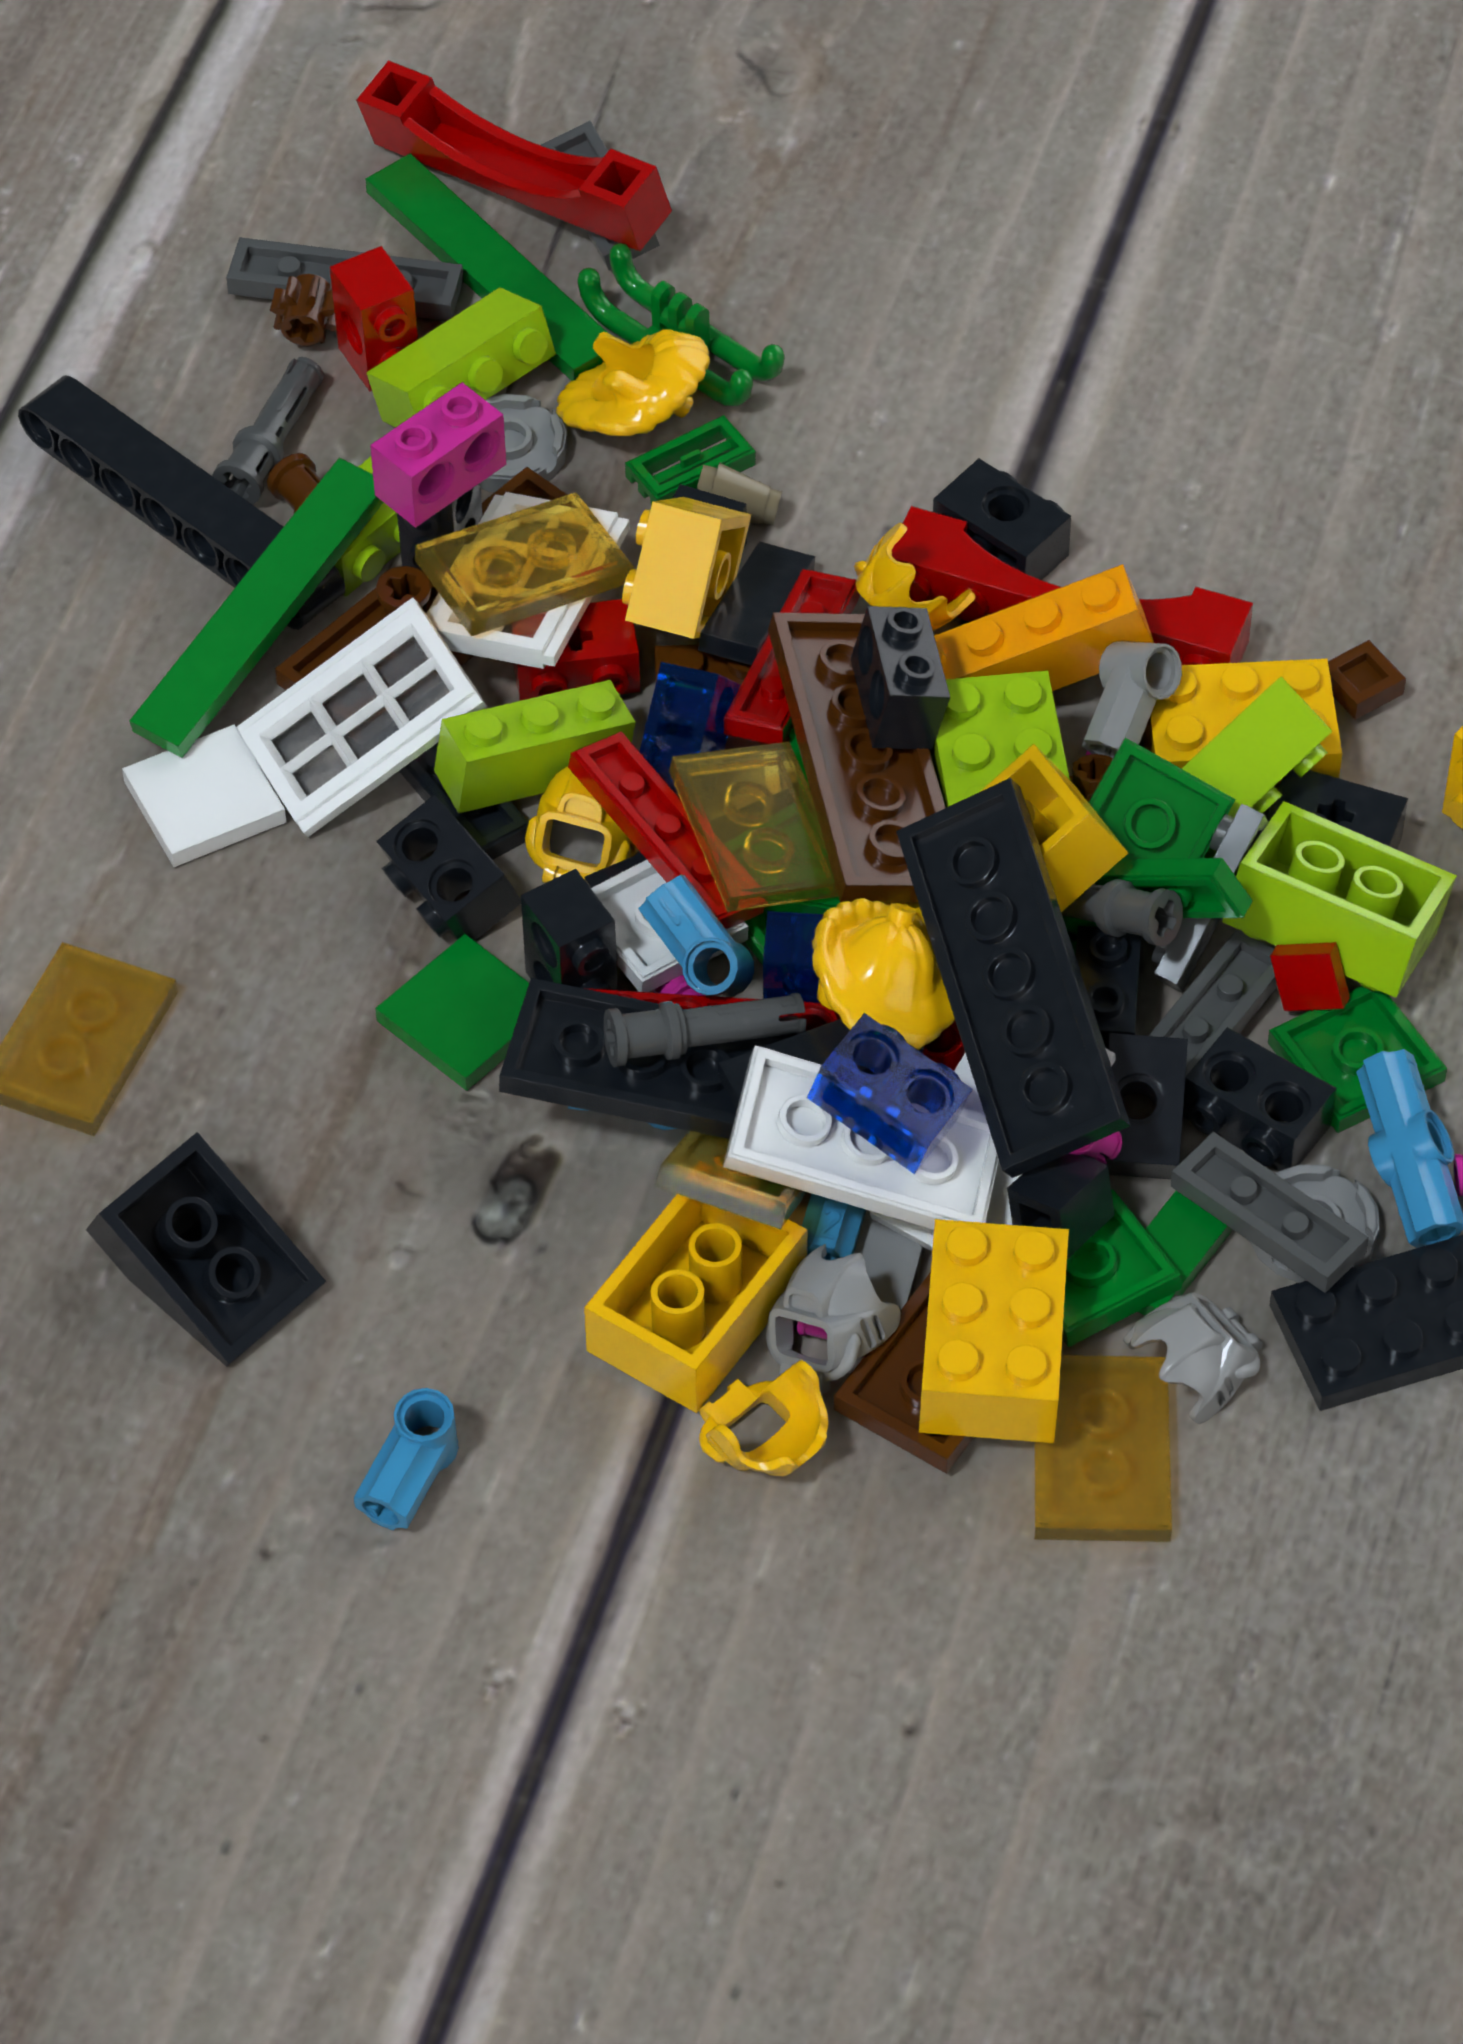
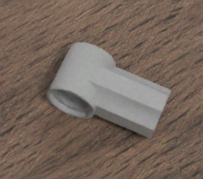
M1116 641L1106 647L1101 655L1099 664V678L1104 691L1082 744L1083 748L1091 754H1103L1113 758L1125 737L1139 745L1157 699L1169 698L1175 693L1180 684L1182 663L1178 652L1172 646L1163 643Z

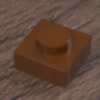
M1370 640L1328 661L1333 697L1355 720L1404 694L1406 678Z

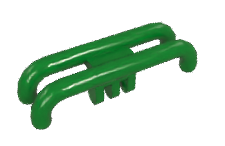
M618 243L610 249L609 260L611 270L623 291L635 302L652 312V326L649 328L618 309L609 301L602 290L600 275L597 270L588 267L582 269L578 275L577 281L580 296L588 311L604 327L628 343L633 344L641 341L646 335H652L663 329L685 332L703 339L711 353L737 369L731 375L730 382L709 369H706L704 380L698 382L697 389L725 406L742 405L751 396L753 379L756 381H771L782 372L785 354L779 345H768L763 349L762 356H757L712 326L707 308L699 303L692 305V299L683 292L675 294V287L666 281L659 282L655 287L646 282L637 272L633 264L631 249L626 244Z

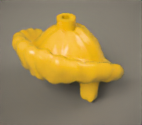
M663 329L652 335H646L641 341L633 344H628L607 332H601L593 343V349L604 362L595 368L580 373L576 380H572L565 385L564 390L560 392L557 398L558 406L556 413L569 427L579 428L588 432L596 431L609 436L647 434L654 430L657 424L665 422L673 414L683 418L689 413L693 404V398L690 395L696 392L698 382L704 380L706 369H708L710 364L708 347L705 345L704 340L698 336L671 329Z
M865 898L855 899L852 902H840L836 907L829 908L823 914L822 919L816 926L815 937L812 940V948L814 950L812 956L813 969L819 978L818 1001L822 1006L839 1014L843 1024L868 1044H878L888 1051L903 1049L908 1052L920 1050L924 1045L936 1040L941 1032L946 1030L955 1021L926 925L919 916L915 915L916 910L900 903L887 905L881 901H870Z

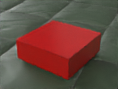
M1337 942L1276 945L1270 958L1284 1011L1344 1009L1350 999Z

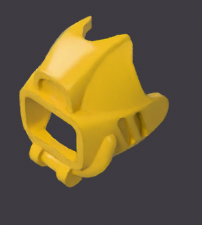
M899 522L879 540L866 561L855 562L854 569L858 575L856 589L871 606L927 608L934 633V630L952 621L974 601L976 595L971 589H968L949 604H947V598L944 596H938L933 600L922 602L911 600L909 591L916 574L915 567L909 563L896 561L892 557V548L907 531V527Z
M568 766L558 772L550 781L540 799L537 815L529 820L525 834V844L529 856L537 866L543 869V883H547L574 869H577L584 879L589 874L635 856L639 851L571 772ZM553 819L601 832L604 835V844L600 863L582 862L551 853L550 836Z
M803 1360L793 1364L774 1381L757 1382L746 1387L739 1379H736L727 1386V1393L713 1404L708 1401L699 1410L701 1417L705 1421L699 1435V1442L703 1452L716 1462L723 1463L726 1461L736 1470L747 1471L751 1469L771 1476H787L823 1448L827 1439L828 1413L821 1396L819 1377L814 1369ZM757 1404H768L786 1423L758 1448L750 1452L741 1451L739 1441L729 1427Z

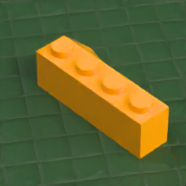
M1123 564L948 631L934 634L945 679L1048 670L1052 691L1099 674L1101 655L1106 647L1113 642L1154 643L1142 605Z

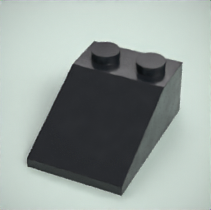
M198 1132L104 1208L86 1229L129 1281L226 1367L326 1282Z

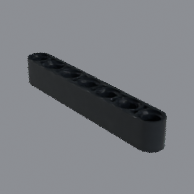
M62 376L18 410L21 426L38 447L234 588L283 528L278 522L71 376ZM333 566L288 623V627L299 630L345 593L344 580L335 566Z

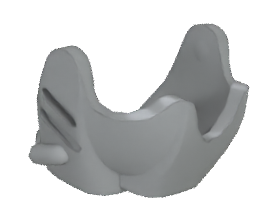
M826 1244L813 1250L797 1265L786 1290L776 1300L769 1313L766 1330L768 1349L774 1360L780 1365L779 1376L793 1364L803 1360L817 1373L822 1394L831 1389L830 1381L838 1380L846 1375L858 1358L882 1345L896 1331L901 1318L898 1305L881 1302L868 1277L865 1259L861 1253L850 1254L834 1260H825L823 1258L827 1255ZM798 1321L825 1330L827 1334L828 1360L808 1357L792 1350L794 1328Z
M1193 1292L1173 1297L1171 1301L1159 1306L1136 1321L1135 1325L1123 1339L1130 1349L1141 1348L1146 1344L1159 1341L1166 1343L1168 1349L1166 1359L1159 1372V1378L1171 1384L1188 1385L1198 1392V1401L1189 1413L1190 1418L1197 1424L1209 1420L1230 1401L1245 1378L1255 1376L1259 1372L1260 1358L1257 1352L1263 1345V1342L1254 1333H1248L1239 1323L1240 1317L1231 1307L1220 1310L1211 1300Z

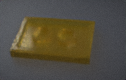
M577 492L415 545L416 563L471 637L623 586L629 571L634 569L633 564Z
M790 742L672 756L669 773L727 912L839 897L812 794Z
M62 942L0 1045V1105L95 1136L178 993L176 979Z
M689 1131L661 1164L655 1186L780 1230L808 1193L724 1168L723 1164L730 1139L701 1134L695 1131Z
M1061 1355L1059 1401L1054 1443L1034 1442V1540L1171 1542L1168 1383L1159 1378V1372L1166 1357Z

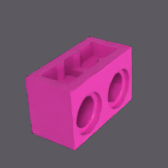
M463 382L370 445L375 496L415 528L507 465L503 414Z

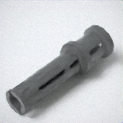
M298 357L297 360L295 358L291 360L282 379L262 408L254 424L239 430L232 442L233 452L228 460L220 462L212 474L214 478L251 504L256 503L264 491L263 480L268 472H271L273 467L284 458L283 443L298 421L311 396L324 379V373L316 362L306 357Z
M1116 879L1106 883L1104 886L1093 884L1062 912V916L1094 922L1106 935L1121 937L1126 933L1143 936L1148 944L1163 947L1173 941L1180 929L1183 918V905L1180 896L1175 891L1164 888L1154 890L1153 892L1137 890L1132 882Z
M792 993L789 996L683 1010L678 1003L674 1004L672 1001L659 1003L656 1010L622 1014L618 1008L605 1010L603 1024L606 1050L611 1065L613 1067H621L626 1065L627 1059L664 1055L667 1060L679 1059L681 1055L686 1054L689 1047L790 1034L797 1035L806 1031V1019H798L797 1015L779 1016L804 1013L805 1007L799 993Z

